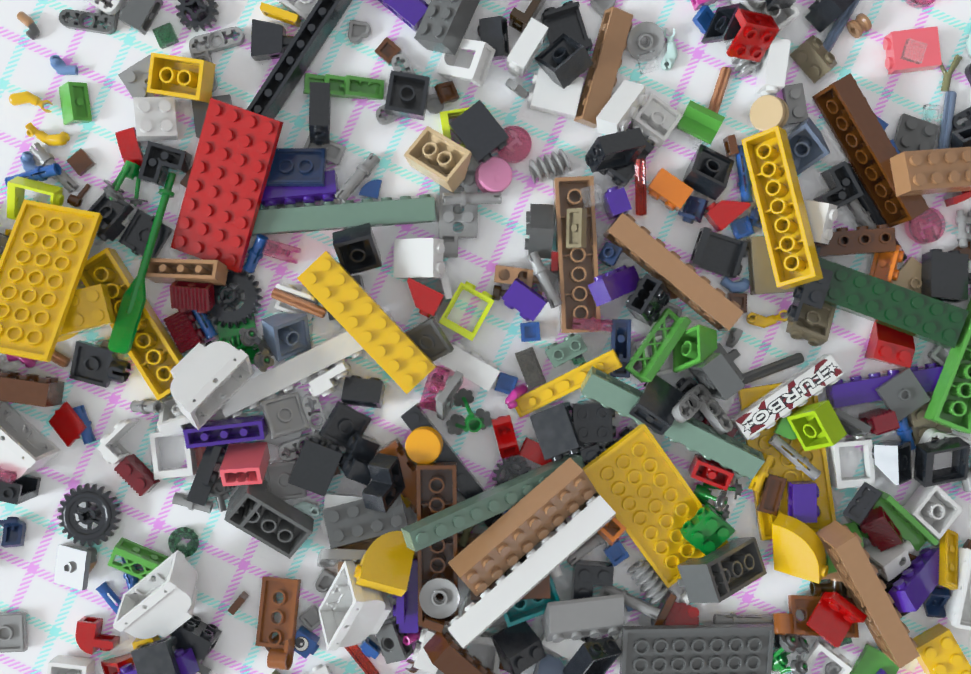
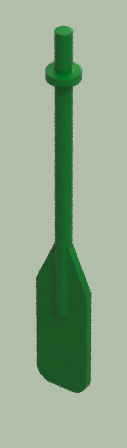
M168 173L164 189L160 188L158 191L162 196L139 271L122 297L109 339L108 348L112 352L127 354L132 348L146 302L145 276L169 198H174L175 195L172 192L176 178L175 173Z

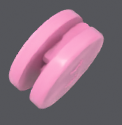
M492 157L486 163L482 162L476 168L474 175L475 183L482 192H503L512 181V169L504 159Z

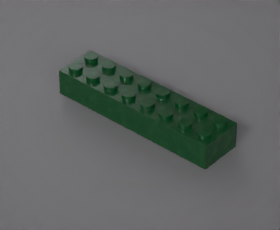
M818 257L821 268L833 271L824 303L946 349L955 348L969 311Z

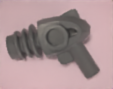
M221 477L213 485L209 495L216 498L219 512L227 510L225 500L229 499V492L232 491V488L236 487L223 486Z

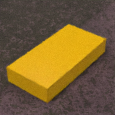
M261 2L260 10L264 16L300 27L302 20L299 15Z

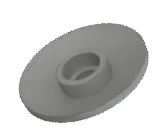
M653 22L637 24L631 29L627 37V49L630 55L639 61H650L656 58L661 53L665 43L662 29ZM646 37V42L642 44L641 39Z
M445 578L429 580L424 584L419 595L422 610L428 616L437 619L452 615L458 608L460 601L457 587L453 582ZM441 593L444 597L437 599L436 595Z

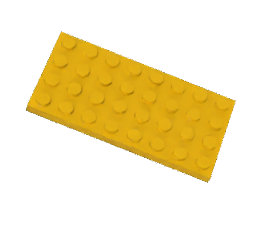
M24 199L0 259V353L45 362L51 361L102 220L100 213Z
M781 383L742 388L738 391L741 411ZM818 395L809 397L807 399L808 402L803 406L819 402ZM796 406L794 409H792V410H791L792 413H793L795 410H797L799 407ZM778 419L773 427L763 429L757 438L753 440L745 439L746 445L762 452V454L766 453L775 457L768 471L769 474L786 478L787 481H812L817 484L819 488L817 505L819 506L820 515L817 517V523H805L816 533L819 529L826 527L836 520L826 449L824 447L804 451L798 438L791 440L778 435L800 455L806 456L809 462L821 471L820 476L813 481L803 471L797 470L790 460L768 443L770 438L776 434L774 431L779 422ZM781 446V447H782L785 451H787L791 456L793 455V454H792L791 452H789L784 446ZM797 459L799 463H801L806 469H808V467L804 463ZM787 482L777 516L779 513L788 515ZM762 488L760 493L753 491L755 509H757ZM756 510L760 540H771L772 523L777 516Z
M645 424L638 425L582 468L597 493L616 512L615 518L627 528L626 533L667 588L671 587L678 581L677 579L681 578L677 565L690 558L706 556L702 551L689 543L680 532L683 524L690 521L703 505ZM726 540V541H725L722 545H720L718 548H720V547L724 546L725 544H727L728 541Z

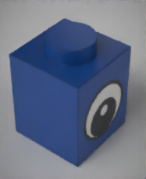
M301 625L296 632L294 651L305 659L309 654L314 655L320 646L317 644L320 637Z

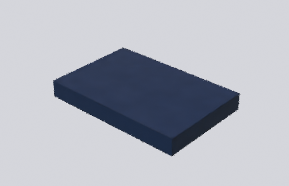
M276 148L266 186L325 187L326 148Z

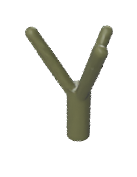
M958 54L955 55L948 72L943 63L939 66L944 75L941 86L942 92L949 91L952 74L963 58Z
M476 525L463 530L458 544L460 548H466L470 533Z

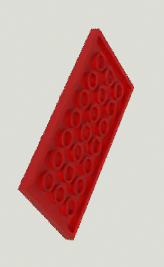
M210 98L170 248L202 260H218L225 264L227 269L237 273L242 271L284 122Z

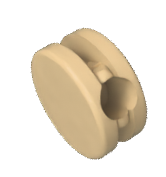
M773 95L761 96L751 106L750 121L760 131H765L775 126L783 128L789 118L788 105L779 97Z

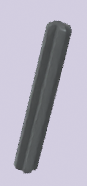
M796 353L742 374L744 378L742 382L748 384L801 364L805 361L802 353Z

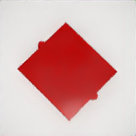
M67 401L58 410H55V414L48 421L67 447H70L76 439H80L81 433L87 428Z

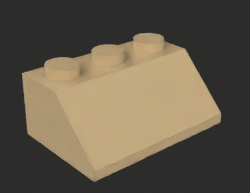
M429 126L422 131L404 154L412 168L452 193L465 179L472 156L471 151Z

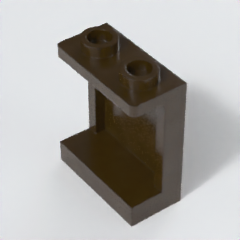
M532 0L525 13L514 7L510 13L509 26L522 33L530 19L537 17L546 0Z

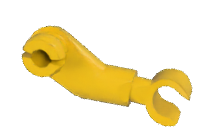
M29 91L12 93L9 96V102L14 106L30 103L41 107L46 113L52 112L51 110L44 109L45 104L53 105L49 100L42 101L40 97Z
M31 122L25 126L29 137L35 135L37 139L48 146H63L70 140V136L66 132L48 135L44 131L36 129Z
M781 310L777 315L767 317L751 312L746 316V321L751 325L766 328L776 324L777 321L786 322L788 318L782 319L780 314L787 313V310Z

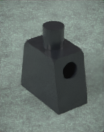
M252 19L251 57L254 61L281 58L294 36H286V29L283 25Z

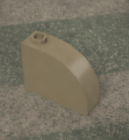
M765 236L746 238L748 241L747 247H749L747 255L750 295L794 292L796 287L786 290L777 288Z

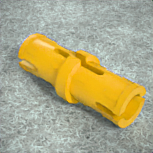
M763 453L764 464L748 486L749 489L760 493L765 478H768V471L775 457Z

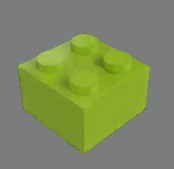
M829 400L799 407L786 417L804 451L834 446L847 435Z

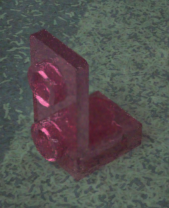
M436 365L428 374L419 403L420 407L436 412L435 397L440 390L443 391L450 373L449 369Z

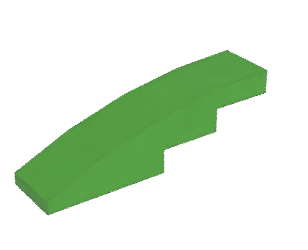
M310 73L304 74L303 94L310 95V82L330 83L331 97L383 100L384 80L351 75L325 74L324 76Z

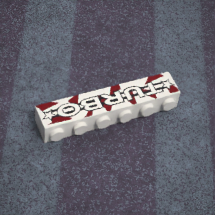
M823 354L732 417L731 421L735 428L738 429L737 431L742 438L753 440L760 435V431L773 427L776 424V420L789 416L792 413L791 410L796 406L801 407L806 404L809 397L822 393L825 386L838 382L840 380L839 377L844 373L831 354Z

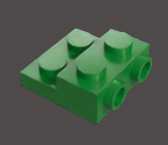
M708 504L700 508L696 515L690 521L685 522L680 529L683 537L705 555L715 551L736 531L733 526Z

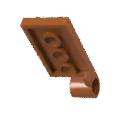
M263 576L255 646L271 647L267 656L268 668L289 670L292 666L301 579ZM279 592H281L284 597L281 603H279L276 599V596ZM276 612H279L282 617L279 623L274 619ZM274 632L279 634V641L277 643L272 639Z
M788 595L789 613L773 614L774 634L820 636L808 627L806 623L822 596ZM844 597L846 600H848L851 604L855 606L852 598ZM797 610H801L804 614L802 621L796 618ZM858 622L852 623L845 638H859Z

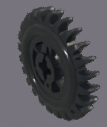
M229 270L226 286L214 285L215 306L203 314H210L207 319H215L213 321L214 325H218L221 322V328H224L227 324L229 329H232L234 324L237 328H240L241 322L247 325V318L253 320L252 313H259L255 308L262 306L258 303V300L263 299L262 296L258 295L262 292V289L256 288L259 285V281L253 282L255 276H249V272L246 270L243 274L242 271L237 273ZM232 284L238 285L235 289L230 287ZM243 292L245 294V300L241 299V294ZM229 294L233 297L231 300H229ZM240 302H244L242 306L236 310L235 307L239 305ZM229 306L232 307L233 311H225V309Z
M86 483L84 488H82V485H78L76 489H70V494H64L65 500L60 501L63 507L57 508V511L61 513V515L57 516V519L62 520V522L58 526L64 527L62 533H68L67 539L74 538V544L80 541L81 546L86 545V542L89 547H92L94 543L100 545L102 541L106 542L109 540L107 536H114L115 533L111 530L119 528L114 523L121 521L116 516L121 514L122 511L115 510V508L120 506V503L113 504L117 497L109 498L111 490L103 493L105 486L97 490V483L93 484L91 489L90 483ZM82 502H86V507H85V508H83V507H81V506H79V505H80ZM81 522L82 524L87 525V528H83L78 523ZM93 522L98 524L97 527L92 529Z

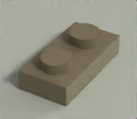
M587 208L567 209L566 248H586Z

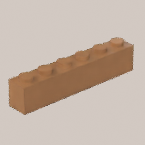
M611 7L604 11L591 58L593 64L587 72L574 119L575 122L591 128H597L596 117L612 97V90L617 83L616 76L618 69L622 65L621 58L623 51L627 47L628 33L632 29L633 14L616 7Z

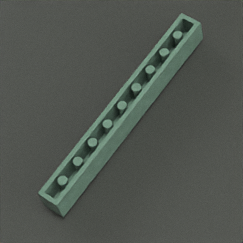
M430 194L419 195V198L411 199V196H400V200H392V197H383L381 201L362 199L360 203H354V200H346L342 204H335L333 201L323 202V205L316 206V203H305L304 207L289 204L285 205V208L277 209V206H267L266 210L258 211L252 236H257V234L273 235L348 229L370 223L371 227L437 222L435 198L431 197Z
M592 366L581 384L582 395L589 400L594 399L600 402L607 409L612 408L623 417L633 419L638 425L644 424L629 414L642 391ZM693 417L683 423L674 420L672 426L663 434L672 442H679L685 445L688 450L692 452L697 451L704 458L718 462L723 468L734 470L741 477L753 479L765 462L762 452L727 434L721 435L717 433L713 427Z
M567 454L561 460L549 462L401 528L407 548L417 552L511 509L567 459L571 458L583 468L585 465L582 455Z

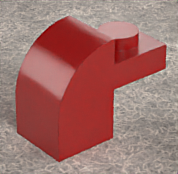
M510 415L492 419L501 458L519 455L520 451Z
M84 616L77 621L76 642L80 649L88 654H94L99 648L102 651L113 650L119 644L120 636L101 634L103 618Z

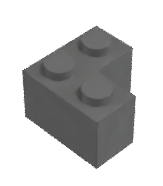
M530 203V211H526V235H529V238H525L524 250H528V255L538 251L540 258L551 259L554 237L553 204Z

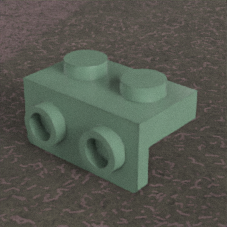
M572 333L564 338L565 341L559 344L555 342L547 347L548 350L545 351V354L554 368L588 351L580 333L576 335Z

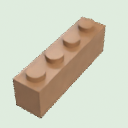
M151 258L145 278L154 283L172 284L174 281H188L226 286L228 269L225 264L218 260Z

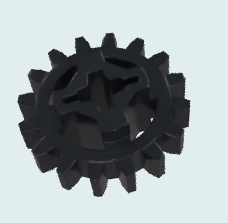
M178 0L181 4L175 6L180 11L176 13V16L181 19L180 23L186 25L188 30H191L193 27L195 32H198L199 28L205 32V26L208 25L212 28L211 22L218 21L214 16L219 15V11L215 9L219 5L214 0H206L209 6L204 5L203 0ZM186 14L191 16L192 21L187 18Z
M512 456L509 457V461L502 459L503 464L497 463L498 470L492 471L496 474V477H493L492 480L497 481L494 487L507 482L510 472L517 474L518 477L527 473L532 468L530 466L525 467L527 463L525 460L520 463V457H517L515 461H513ZM510 464L519 465L521 469L514 470ZM504 468L506 471L504 478L500 479V473Z

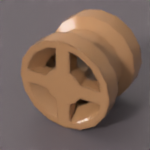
M863 13L858 14L855 20H850L846 24L848 32L854 38L861 37L864 31L867 32L872 28L870 19Z

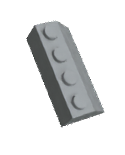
M623 594L548 602L541 619L546 642L553 641L558 643L565 639L579 640L582 637L590 636L591 638H597L604 634L610 636L619 634L622 626L625 624Z

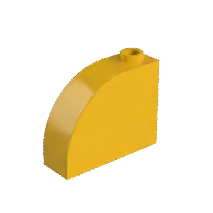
M779 513L772 523L774 570L819 584L822 578L827 576L829 567L826 565V552L822 541L802 521Z
M402 531L385 533L369 546L361 559L360 565H357L355 568V585L402 597L407 591L414 551L406 546Z

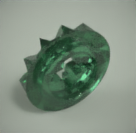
M187 526L175 529L168 539L170 551L175 553L179 550L185 555V558L193 555L200 544L199 535L194 532V529H190ZM182 537L184 539H191L187 543V547L184 544L178 545V543H180V541L182 540Z

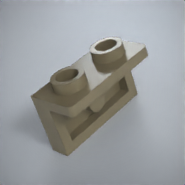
M814 35L810 36L790 54L791 58L814 84L838 64L835 56L824 48L822 41Z

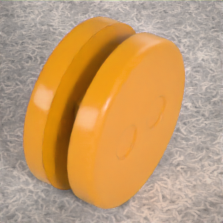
M421 426L413 430L407 437L405 450L413 462L417 464H430L441 454L443 439L436 429L429 426Z

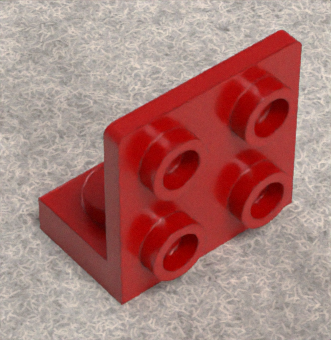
M738 9L735 17L741 28L726 53L731 57L760 62L780 29L771 15Z
M824 592L806 624L831 645L839 648L852 623H864L867 615L839 593Z

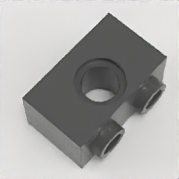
M396 617L386 619L379 632L374 634L386 664L406 660L414 651L412 644L407 646L403 643V637L408 634L399 633V624H396Z

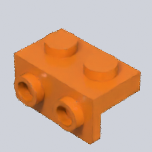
M896 245V251L875 253L869 275L890 283L897 281L900 270H897L898 262L902 263L905 251H902L901 245Z

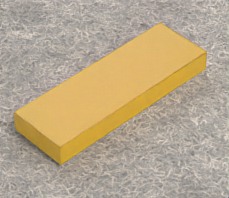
M947 529L940 538L939 585L950 590H957L958 533Z

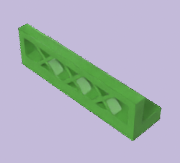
M666 308L625 369L641 383L651 382L692 321L687 316L679 318L673 311ZM669 316L674 322L671 327L666 328L665 319ZM662 330L663 339L661 342H656L655 333ZM652 345V355L646 357L645 348ZM639 360L642 362L640 373L633 368L636 361Z
M883 492V495L873 509L882 506L901 532L904 541H910L917 552L925 542L934 546L939 543L890 494Z
M122 537L115 545L107 565L143 579L164 562L168 556ZM116 555L123 557L126 563L121 564L114 561ZM138 563L142 565L144 570H136L133 564Z

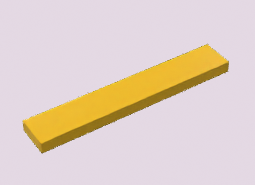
M612 349L517 398L516 402L518 405L515 409L519 417L521 418L581 388V384L592 366L607 374L621 368L622 364L615 350Z

